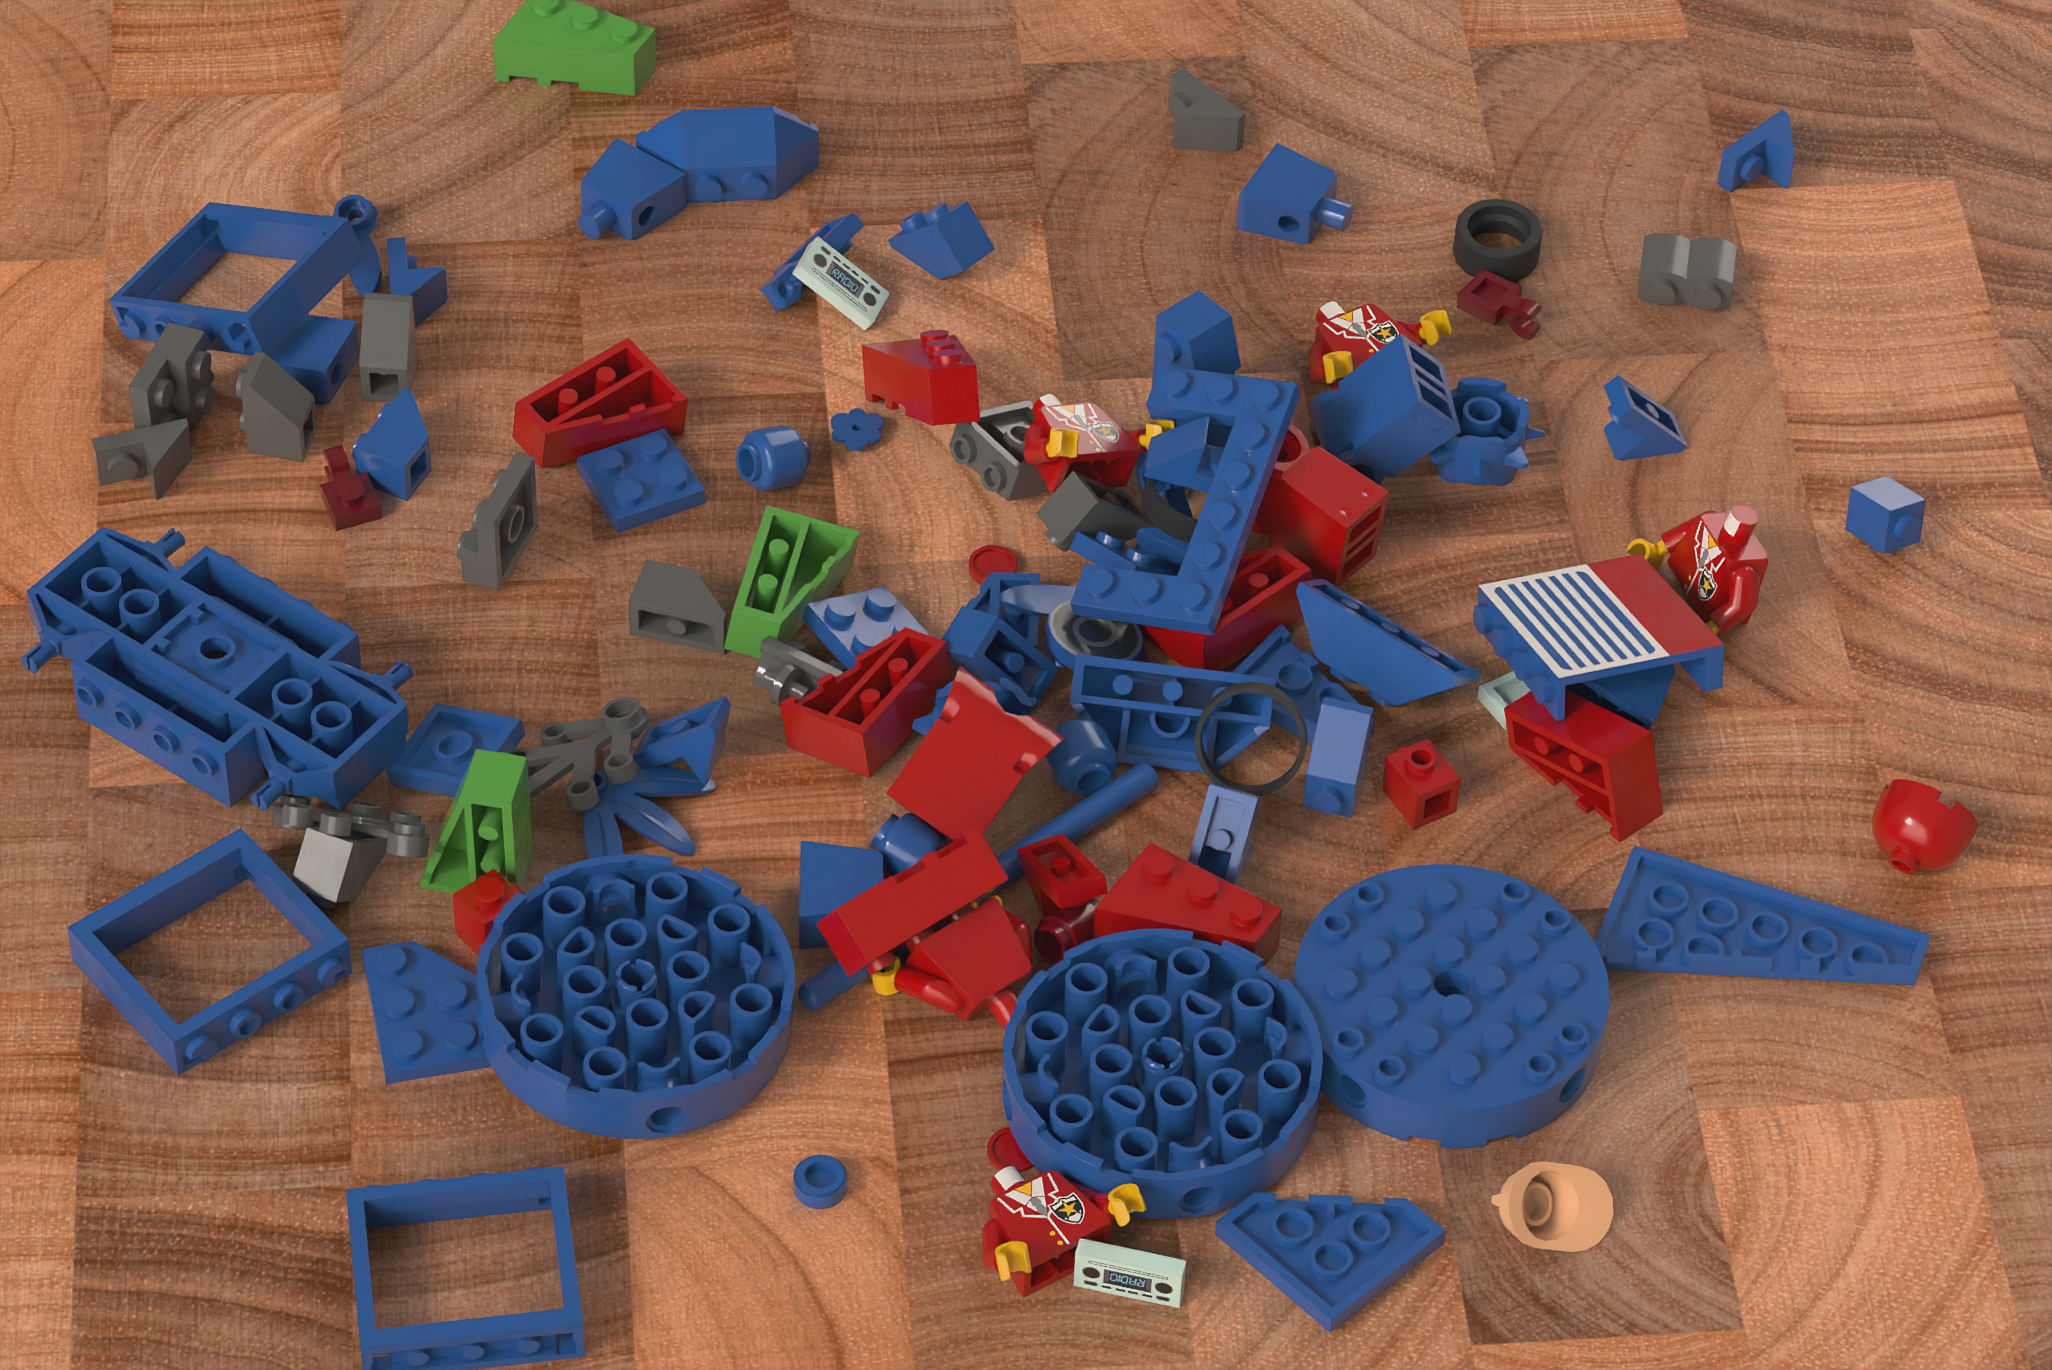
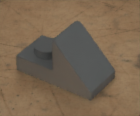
M1184 68L1170 76L1168 110L1175 116L1173 147L1187 150L1237 152L1242 149L1245 113Z
M186 418L91 439L95 470L100 486L148 476L156 500L163 496L192 460L189 426Z

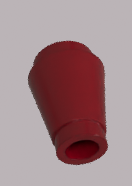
M1090 899L1085 905L1068 907L1043 917L1034 932V943L1039 953L1046 960L1052 963H1059L1064 960V953L1090 941L1094 936L1095 907L1100 902L1096 899Z

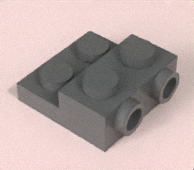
M168 323L129 385L135 429L186 418L189 431H193L203 414L207 415L210 413L215 401V388L211 387L214 381V374L210 369L211 354L207 352L210 347V339L205 334V331Z
M1030 400L980 411V421L957 423L949 444L952 456L957 463L966 464L969 468L975 470L981 476L982 484L988 491H996L997 494L1004 497L1007 501L1041 494L1046 487V483L1036 465L1028 464L1024 460L1023 455L1025 432L1031 427L1035 418L1032 413L1034 404Z
M516 452L506 470L501 469L497 473L489 498H485L478 504L473 516L472 529L463 532L457 546L456 554L457 558L461 559L463 581L499 591L538 527L534 457Z

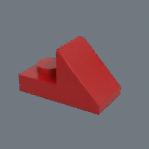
M1063 833L1016 849L1017 858L1042 917L1068 907L1085 905L1090 899L1108 893L1105 875Z

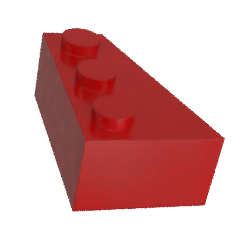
M930 330L920 333L921 339L862 344L867 401L878 402L879 400H885V407L890 410L899 409V404L905 406L906 416L931 426L980 421L976 363L955 335L949 336V332L946 330Z
M627 337L515 403L512 438L529 456L534 457L535 462L543 469L575 461L577 457L664 428L670 437L684 434L688 398Z
M1279 545L1242 555L1213 635L1138 624L1143 638L1182 667L1221 671L1258 647L1280 624L1287 628L1303 617L1296 589L1300 582L1311 580V568Z
M905 627L855 657L857 665L836 678L832 673L818 680L819 688L798 701L794 696L782 701L780 708L788 747L871 778L914 730L912 729L913 720L927 716L935 707L936 690L938 688L943 689L948 683L953 681L947 642Z
M1566 689L1565 716L1563 721L1557 722L1544 705H1540L1537 702L1532 691L1504 708L1510 749L1553 786L1562 782L1580 798L1576 800V806L1583 812L1588 814L1595 810L1613 825L1609 829V834L1618 842H1622L1663 815L1654 752L1655 743L1651 731Z
M977 826L962 833L959 838L937 852H930L920 858V862L895 876L888 877L836 908L816 924L848 978L865 968L870 976L883 970L897 960L893 952L904 945L912 953L919 942L935 933L934 928L944 922L949 925L974 909L973 905L1009 879Z
M1150 842L1095 907L1093 939L1118 932L1139 929L1185 930L1193 932V939L1207 941L1220 946L1226 940L1262 958V966L1264 967L1279 949L1282 909Z

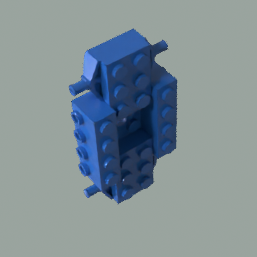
M100 528L26 591L30 618L39 634L40 642L21 657L23 666L28 671L31 669V673H36L53 657L61 656L67 659H74L71 662L80 718L230 808L265 778L264 765L270 779L250 796L251 801L258 809L261 806V811L269 809V806L280 796L287 793L297 796L321 798L337 809L342 810L407 750L406 735L409 733L407 706L403 698L396 692L414 675L412 668L407 663L404 664L402 660L397 661L383 676L377 673L371 675L362 671L359 635L348 624L337 622L318 611L310 602L303 599L299 600L280 589L272 580L265 577L261 578L242 567L234 558L223 556L208 546L202 548L175 571L172 563L167 558L185 545V538L179 531L176 532L174 528H171L155 544L148 540L142 542L113 529ZM208 653H222L225 655L219 659L204 657Z

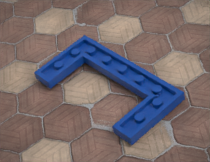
M1160 365L1146 402L1150 416L1194 421L1201 417L1209 416L1210 424L1232 426V430L1178 576L1085 563L1070 602L1075 615L1207 635L1214 634L1300 397L1297 383Z

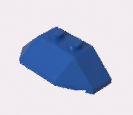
M775 106L681 110L658 122L650 130H643L636 134V148L686 173L687 203L777 199L819 166L818 126L811 122L805 123L797 116Z
M1323 578L1300 582L1296 589L1315 657L1330 666V673L1336 678L1348 683H1358L1370 690L1369 696L1379 704L1387 707H1396L1397 705L1420 701L1476 683L1481 676L1479 671L1435 647Z
M1076 654L1070 705L1081 720L1087 719L1097 722L1106 730L1116 753L1118 764L1136 766L1140 762H1146L1152 768L1205 774L1195 750L1196 728L1205 706L1217 693L1229 686L1243 682H1260L1275 687L1276 678ZM1241 693L1223 700L1209 713L1203 725L1202 741L1206 756L1217 771L1221 770L1270 729L1274 698L1259 693Z

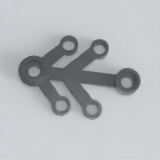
M618 698L610 701L601 709L600 718L570 723L553 722L544 726L539 733L543 747L514 749L511 753L512 755L527 757L528 777L535 772L536 766L548 764L528 779L530 806L532 798L572 770V781L565 790L570 807L575 811H585L597 805L600 798L593 781L597 752L610 743L611 755L603 762L608 781L613 784H623L632 780L637 775V769L631 754L632 741L638 738L649 724L647 710L640 706L638 700L634 698ZM587 737L582 741L573 742L575 738Z
M283 794L280 796V802H274L268 809L270 813H273L272 825L277 827L306 830L307 827H313L314 821L320 822L319 832L325 834L349 836L351 830L385 837L387 838L386 852L389 854L413 858H425L428 854L430 836L425 834L426 825L421 823V814L391 811L390 820H382L383 805L353 802L352 811L326 809L310 806L311 797Z

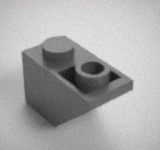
M365 293L359 364L362 401L392 402L403 388L412 391L418 365L413 296Z
M255 351L248 369L240 371L236 383V396L242 398L243 404L240 416L241 432H246L248 453L303 463L317 432L314 395L265 353Z

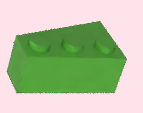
M526 0L493 39L495 81L509 82L511 76L537 78V85L551 87L552 80L579 83V90L635 96L656 71V37L654 28L574 0Z
M766 505L732 611L724 649L761 659V641L768 636L783 643L791 640L805 624L802 617L806 604L825 600L851 571L861 531Z
M476 749L433 843L418 888L453 894L492 869H495L509 883L515 882L523 890L533 860L527 757L512 755L506 752Z

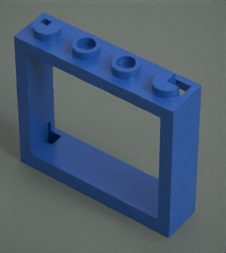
M209 202L108 301L125 338L157 342L170 322L205 331V334L210 339L208 350L254 356L256 351L268 355L364 258V254L348 218ZM224 252L297 261L247 312L173 303Z
M242 828L67 927L72 961L178 1076L202 1061L206 1063L214 1054L236 1041L250 1037L258 1028L278 1016L294 1011L302 1002L326 988L336 986V982L352 973L349 939ZM249 879L313 946L177 1025L114 956Z
M564 1166L551 1168L534 1167L523 1171L495 1174L478 1173L467 1177L439 1180L423 1179L411 1183L373 1184L364 1188L346 1189L363 1370H472L585 1357L583 1319ZM551 1209L563 1309L376 1329L366 1229ZM568 1333H571L570 1336H561V1337H556V1336H555V1335H559V1334H568ZM389 1353V1356L373 1357V1355Z

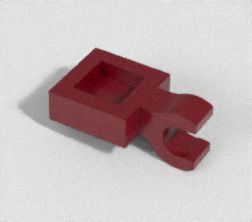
M1485 269L1477 274L1457 294L1458 309L1494 326L1502 319H1505L1511 329L1522 338L1530 339L1540 329V324L1532 321V319L1541 311V306L1533 300L1521 298V286Z
M342 445L324 449L323 454L328 466H324V470L329 482L320 484L321 498L336 531L383 519L382 505L367 472L352 475L349 461Z

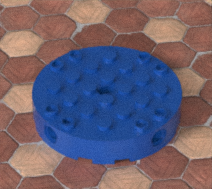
M621 854L586 859L547 873L543 876L542 884L531 889L525 895L518 892L494 918L493 928L485 944L482 943L477 963L476 1021L479 1039L492 1069L504 1085L526 1105L564 1126L586 1133L623 1139L660 1138L688 1133L720 1121L741 1109L761 1092L777 1072L786 1054L791 1036L795 993V967L787 938L776 919L763 904L757 906L741 893V885L726 876L704 866L700 872L673 865V858L666 856Z
M1453 864L1416 865L1399 868L1375 875L1345 890L1333 899L1309 926L1298 951L1293 984L1310 1008L1318 1026L1323 1053L1320 1091L1343 1112L1365 1126L1409 1142L1410 1136L1441 1141L1440 1148L1485 1147L1487 1140L1511 1134L1514 1135L1515 1139H1519L1542 1129L1569 1110L1589 1086L1598 1068L1610 1001L1609 980L1599 949L1582 924L1565 907L1549 895L1522 880L1487 869Z
M1139 929L1109 934L1082 943L1064 953V960L1046 972L1040 970L1027 983L1017 998V1005L1009 1023L1006 1024L1002 1060V1102L1010 1131L1019 1148L1041 1173L1049 1170L1058 1171L1069 1182H1076L1101 1193H1110L1114 1188L1123 1184H1136L1139 1187L1147 1210L1144 1212L1129 1213L1130 1216L1151 1219H1182L1217 1213L1235 1207L1254 1192H1264L1280 1180L1298 1161L1313 1133L1318 1114L1323 1053L1318 1026L1310 1008L1287 978L1280 980L1262 966V958L1226 940L1220 946L1207 941L1193 939V932Z

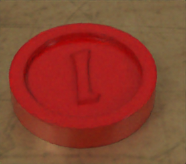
M998 545L983 546L971 554L969 558V574L974 581L982 585L991 572L1017 573V558L1012 551Z
M1009 1127L998 1130L989 1139L987 1155L989 1161L997 1169L1002 1170L1003 1168L1014 1166L1021 1173L1034 1166L1019 1148Z

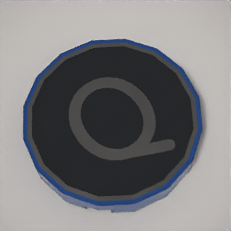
M1072 598L1059 602L1050 611L1044 630L1047 635L1046 645L1059 662L1074 670L1076 654L1130 661L1138 660L1143 641L1138 624L1075 615L1070 605Z

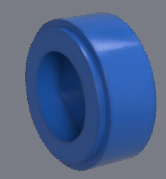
M813 1155L802 1160L796 1166L793 1175V1188L796 1198L805 1206L814 1209H827L840 1203L847 1192V1171L844 1165L836 1158L828 1155Z

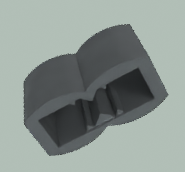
M1669 233L1645 235L1637 298L1659 305H1674L1684 302L1690 306L1706 310L1730 307L1737 245L1718 238L1689 240L1685 237Z

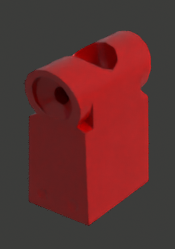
M1290 424L1251 532L1270 534L1269 542L1272 545H1279L1310 567L1311 575L1315 578H1323L1338 588L1376 555L1390 492L1320 446L1310 448L1308 440L1303 433Z
M960 666L942 714L886 795L952 841H955L962 833L974 826H977L981 834L984 835L1024 775L1060 744L1065 737L1033 715H1015L1005 712L996 699L994 688Z

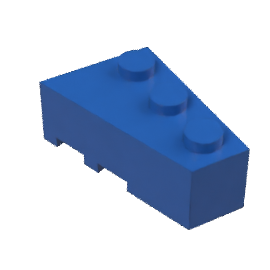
M1200 290L1156 315L1152 387L1160 365L1235 375L1234 371L1241 368L1232 315ZM1150 416L1152 420H1173L1175 428L1191 422L1187 420ZM1209 423L1206 444L1225 448L1232 426Z

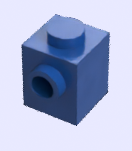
M1888 476L1853 486L1850 490L1845 530L1868 543L1875 551L1894 553L1900 548L1920 542L1926 499Z

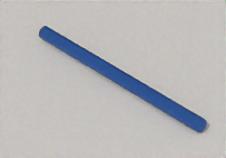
M1140 762L996 856L1009 879L979 900L977 905L1024 875L1017 858L1016 849L1062 833L1072 843L1156 789L1159 786V778L1155 770L1148 763ZM946 922L934 928V932L936 933L947 926ZM904 945L893 953L900 957L908 952L909 949ZM837 960L799 986V1000L807 1009L817 1011L870 977V974L865 968L848 978Z

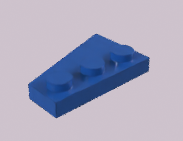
M1280 624L1232 673L1276 678L1275 687L1292 698L1301 710L1307 727V742L1313 745L1324 697L1355 704L1359 703L1339 683H1331L1318 670L1319 662L1308 651L1302 653L1291 642L1292 634ZM1273 699L1271 722L1300 737L1298 725L1290 711L1279 701ZM1373 718L1370 737L1374 734L1375 720Z

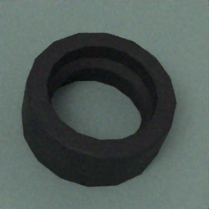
M1503 199L1481 200L1467 206L1458 216L1455 227L1453 254L1460 268L1472 277H1475L1485 269L1510 282H1515L1528 276L1537 267L1543 229L1539 218L1529 208L1519 203ZM1495 232L1516 238L1522 245L1512 249L1500 250L1488 248L1476 242L1473 238L1484 233Z

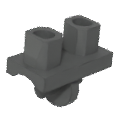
M768 636L761 641V659L752 683L770 691L771 702L780 706L782 701L791 696H794L798 701L819 688L818 680L825 675L832 673L836 678L847 671V669L835 660L824 663L810 656L806 646L794 640L783 643Z

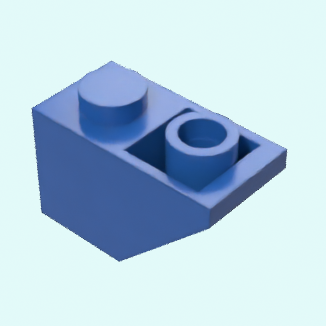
M945 201L931 208L926 213L923 210H919L903 219L899 223L902 230L888 239L890 246L939 280L964 272L995 250L968 201L952 207Z
M403 388L391 404L387 403L383 406L378 420L369 431L362 433L357 438L353 447L352 457L356 463V474L367 472L374 489L405 501L409 500L432 469L429 435L412 391Z

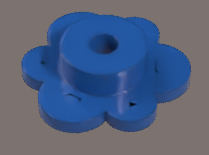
M860 408L852 409L849 414L838 413L831 418L832 439L837 443H845V446L852 451H861L868 446V443L876 444L880 442L883 419L877 414H866Z

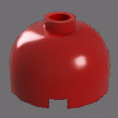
M1894 779L1890 786L1886 784L1875 806L1872 816V832L1880 849L1889 856L1887 861L1893 868L1910 875L1915 874L1916 871L1929 873L1947 869L1960 859L1978 828L1976 818L1957 800L1952 809L1938 801L1942 792L1934 787L1913 780Z

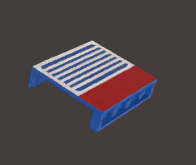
M1641 554L1478 585V605L1474 606L1473 621L1477 632L1485 636L1494 647L1496 654L1508 663L1514 670L1517 679L1526 684L1534 694L1537 702L1540 705L1543 704L1557 722L1563 721L1565 716V685L1679 663L1704 692L1723 688L1725 644Z

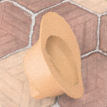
M1545 1161L1529 1163L1506 1180L1500 1194L1491 1197V1203L1499 1207L1502 1223L1511 1234L1515 1235L1523 1244L1540 1249L1566 1252L1587 1251L1600 1243L1609 1231L1614 1214L1613 1197L1607 1183L1595 1171L1577 1165Z

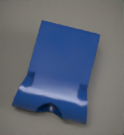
M1399 334L1338 383L1340 389L1319 393L1310 403L1312 419L1317 439L1321 442V448L1378 485H1381L1383 476L1394 477L1461 432L1444 365L1403 334Z

